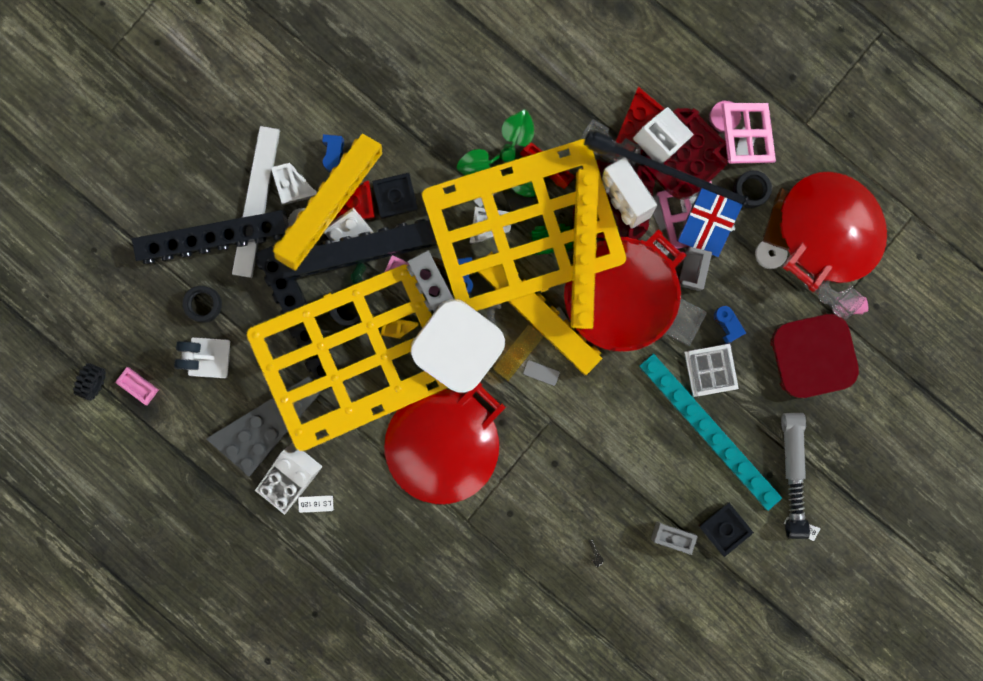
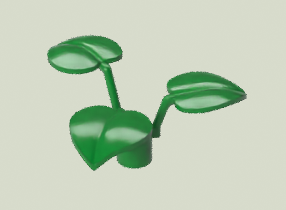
M526 109L521 110L508 117L502 125L503 137L505 140L512 142V144L503 145L500 153L491 160H488L489 155L487 151L483 149L471 150L459 160L457 170L466 176L491 168L489 164H492L499 158L506 163L514 161L516 153L514 146L516 143L520 146H527L534 137V124ZM532 182L512 188L519 195L526 197L536 196Z

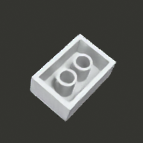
M624 157L605 168L602 182L606 194L608 193L611 197L613 207L621 212L623 222L626 225L629 224L632 229L651 218L657 204L627 159Z

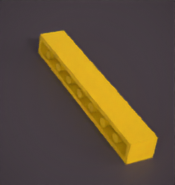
M363 133L358 139L356 138L353 141L351 149L348 153L343 154L339 165L331 170L327 181L321 183L318 193L309 199L308 206L304 211L299 212L293 226L290 225L283 239L275 244L273 252L278 261L296 271L382 155V144Z
M579 169L576 173L571 328H593L599 170Z
M502 264L478 271L496 290L509 286ZM539 292L508 301L583 375H587L602 360L599 356L601 352L595 346L590 347L586 343L587 340L580 333L577 334L573 331L571 323L567 319L563 321L558 316L560 313L555 307H549L544 303L546 299Z

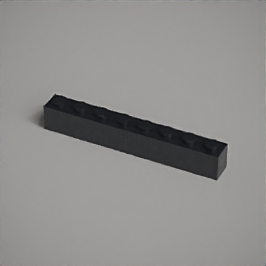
M419 219L414 222L415 224L407 225V223L396 225L394 229L385 227L378 229L376 233L372 234L370 232L360 233L359 237L355 238L346 236L340 238V241L333 243L331 240L324 241L320 246L313 247L296 271L281 262L284 278L288 281L435 246L436 239L430 220Z

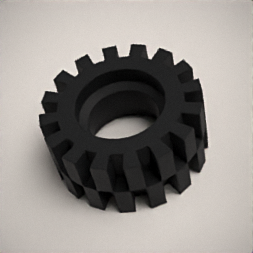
M87 363L86 366L84 365L83 370H80L79 376L76 377L77 381L74 382L73 393L86 400H94L104 384L103 380L106 378L105 369L91 363Z

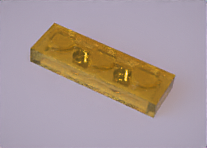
M528 325L493 370L509 381L544 336Z

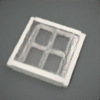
M730 344L684 352L693 397L739 389Z

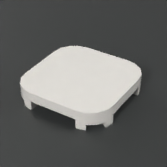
M450 299L438 305V309L416 338L414 337L411 343V354L414 362L420 368L445 386L456 392H468L479 384L501 355L505 346V339L503 333L495 324L464 301Z

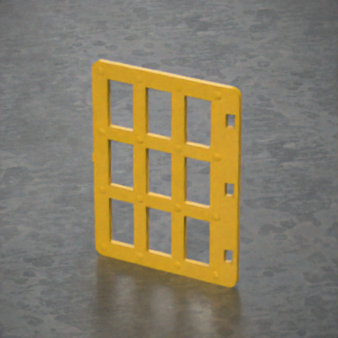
M585 139L431 186L423 191L422 197L455 299L464 301L471 308L478 311L538 291H548V288L572 281L573 266L570 264L564 244L574 241V229L560 233L554 211L574 205L576 192L550 199L543 178L582 166L583 170H599L593 151L584 146ZM569 149V156L559 158L557 152ZM512 167V174L502 176L500 170ZM600 172L598 175L597 202L599 221H597L596 234L603 232L610 254L595 258V273L620 266L626 261V254ZM532 182L538 204L499 216L493 194ZM455 185L456 191L445 194L443 188ZM481 198L488 219L448 232L442 210ZM542 215L549 237L510 249L503 227ZM492 231L498 253L459 265L452 243ZM553 248L559 270L520 282L514 260ZM502 264L509 286L469 298L463 276Z
M401 265L334 294L324 295L322 299L248 330V340L292 441L299 451L308 450L448 388L426 371L400 381L392 360L411 352V343L414 338L387 349L378 330L382 326L413 313H416L419 323L423 328L432 317L424 302L423 293L420 294L415 285L418 283L416 277H411L407 269L408 265ZM402 281L410 302L373 317L364 296ZM353 301L362 322L323 338L314 317ZM303 322L312 344L273 360L264 338ZM367 333L376 354L337 370L328 349ZM317 354L326 376L287 392L278 371ZM381 365L390 386L355 402H351L342 381ZM436 380L439 386L428 391L426 384ZM332 387L341 408L301 425L292 403ZM382 405L384 411L373 415L371 409ZM326 429L329 435L317 440L315 433Z

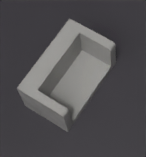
M689 247L686 249L685 254L687 256L683 261L679 278L680 287L701 291L705 286L712 252Z
M658 521L655 524L651 540L655 543L691 555L697 539V535L694 533L686 532Z

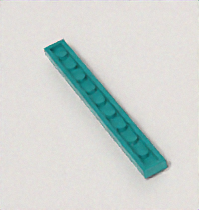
M654 353L639 365L640 369L767 511L782 499L777 491Z

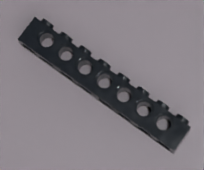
M280 210L132 238L136 261L143 262L145 265L155 263V259L162 258V261L173 260V256L180 255L181 258L190 257L193 252L198 251L199 254L210 253V249L217 248L218 251L227 250L230 245L235 244L236 247L248 246V242L251 241L259 244L267 242L266 239L268 238L281 240L285 236L289 224L286 211ZM266 223H270L272 226L271 231L268 233L264 230ZM251 226L253 233L247 236L246 228ZM229 230L234 232V237L231 240L227 238ZM213 233L215 241L210 243L208 238ZM192 237H195L197 242L196 245L192 247L190 244V240ZM174 240L178 243V247L175 250L172 249V242ZM155 244H158L159 251L155 254L153 247Z
M274 244L256 253L258 257L256 263L260 270H264L266 274L264 280L268 287H272L274 291L272 293L273 299L276 304H280L282 308L280 313L283 315L308 303L296 279L286 281L287 286L284 289H279V282L285 280L281 262L275 258L273 252ZM273 263H278L279 265L276 272H271L270 270ZM289 297H294V305L288 307L286 303L287 299ZM303 322L288 328L292 338L296 337L298 341L297 349L312 344L311 339L309 341H304L303 334L307 331ZM331 354V357H332V359H333V361H334V364H335L337 370H339V368H338V366H337V364H336V362H335V360H334V358H333V356H332V354ZM312 357L307 358L305 366L309 373H313L315 377L313 380L324 377L319 373V368L322 366L319 357L315 359ZM328 387L321 392H326L332 389V387Z

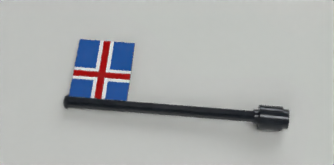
M596 130L588 131L584 140V146H587V149L604 156L607 153H615L700 187L677 241L693 248L710 251L712 255L719 257L742 206L748 203L747 195H739L617 146L615 142H612L613 137Z

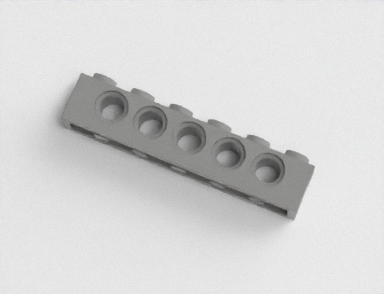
M429 251L408 261L409 266H407L411 277L416 276L418 283L415 285L420 294H425L427 300L424 302L429 311L433 310L435 313L439 304L453 299ZM422 269L430 270L431 277L428 280H423L420 277ZM431 286H437L440 289V294L437 297L430 296L429 288Z

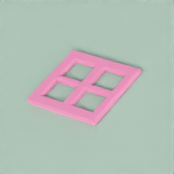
M768 103L721 104L728 163H774L776 159ZM731 112H743L745 129H733ZM749 112H761L763 129H751ZM746 137L748 155H736L734 138ZM752 137H764L766 155H754Z
M666 190L658 192L657 196H659L669 242L677 249L689 247L677 241L673 223L686 221L692 208L690 199H684L687 212L671 215L667 198L673 196Z

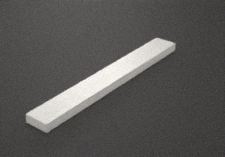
M260 126L243 217L265 213L272 176L271 167L274 165L280 134L279 129ZM251 226L246 228L247 236L253 233ZM255 241L248 242V246L237 247L232 271L233 275L252 278L259 245L255 244Z

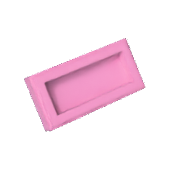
M129 367L125 368L115 382L144 405H148L159 391V389Z

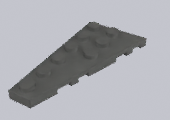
M307 377L302 381L298 382L297 384L293 385L292 387L288 388L287 392L294 390L298 387H301L305 384H308L314 380L310 377ZM321 391L292 403L298 418L302 416ZM272 398L206 439L246 475L251 476L287 434L288 429L275 399Z

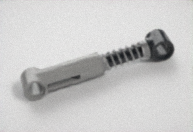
M783 413L781 425L784 432L786 479H788V484L790 485L789 500L791 501V504H789L791 506L789 510L791 511L789 513L790 518L786 520L785 524L786 536L788 539H809L810 525L804 517L805 512H803V509L805 507L803 503L805 502L802 501L804 498L802 495L804 493L802 483H804L803 479H806L804 448L806 418L804 413Z

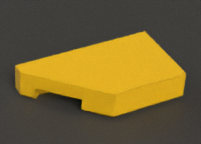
M399 319L382 326L380 335L400 339L418 327L419 323Z

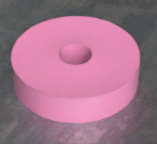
M721 101L712 108L709 120L715 130L725 132L721 104L733 102ZM731 112L733 129L737 127L741 120V112Z

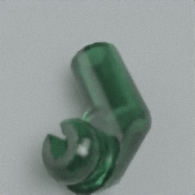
M362 263L358 264L351 274L352 286L363 282L362 275L367 267Z

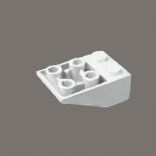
M667 107L647 123L633 140L652 160L663 164L694 134Z
M291 443L281 452L255 491L285 515L323 466L304 451L296 449L294 443Z

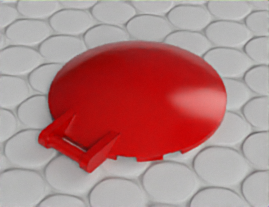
M819 172L800 180L788 192L781 209L782 223H780L782 238L786 240L789 247L788 252L790 256L782 268L792 272L808 286L811 292L816 291L823 281L848 283L858 280L869 274L878 265L884 254L887 242L886 221L879 203L864 185L844 174ZM795 263L798 266H800L804 271H806L810 276H812L814 279H811L807 274H805L801 269H799L795 265Z
M659 229L647 241L620 237L626 254L625 263L595 273L593 328H576L592 344L617 352L639 350L660 339L673 324L681 301V287L675 268L687 255L671 244ZM606 240L596 243L595 258L610 254ZM656 241L675 257L673 261L654 245ZM572 281L565 283L564 300L566 311L571 320Z
M479 382L474 389L466 394L443 389L398 409L392 417L385 436L384 450L386 463L398 485L411 496L432 504L456 503L477 493L490 479L499 456V437L494 419L506 407L498 403L482 387V383ZM475 392L495 409L492 414L472 396Z

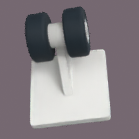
M192 338L191 342L178 341L176 343V350L182 352L181 359L175 360L174 367L176 369L189 370V376L227 378L230 353L229 340Z

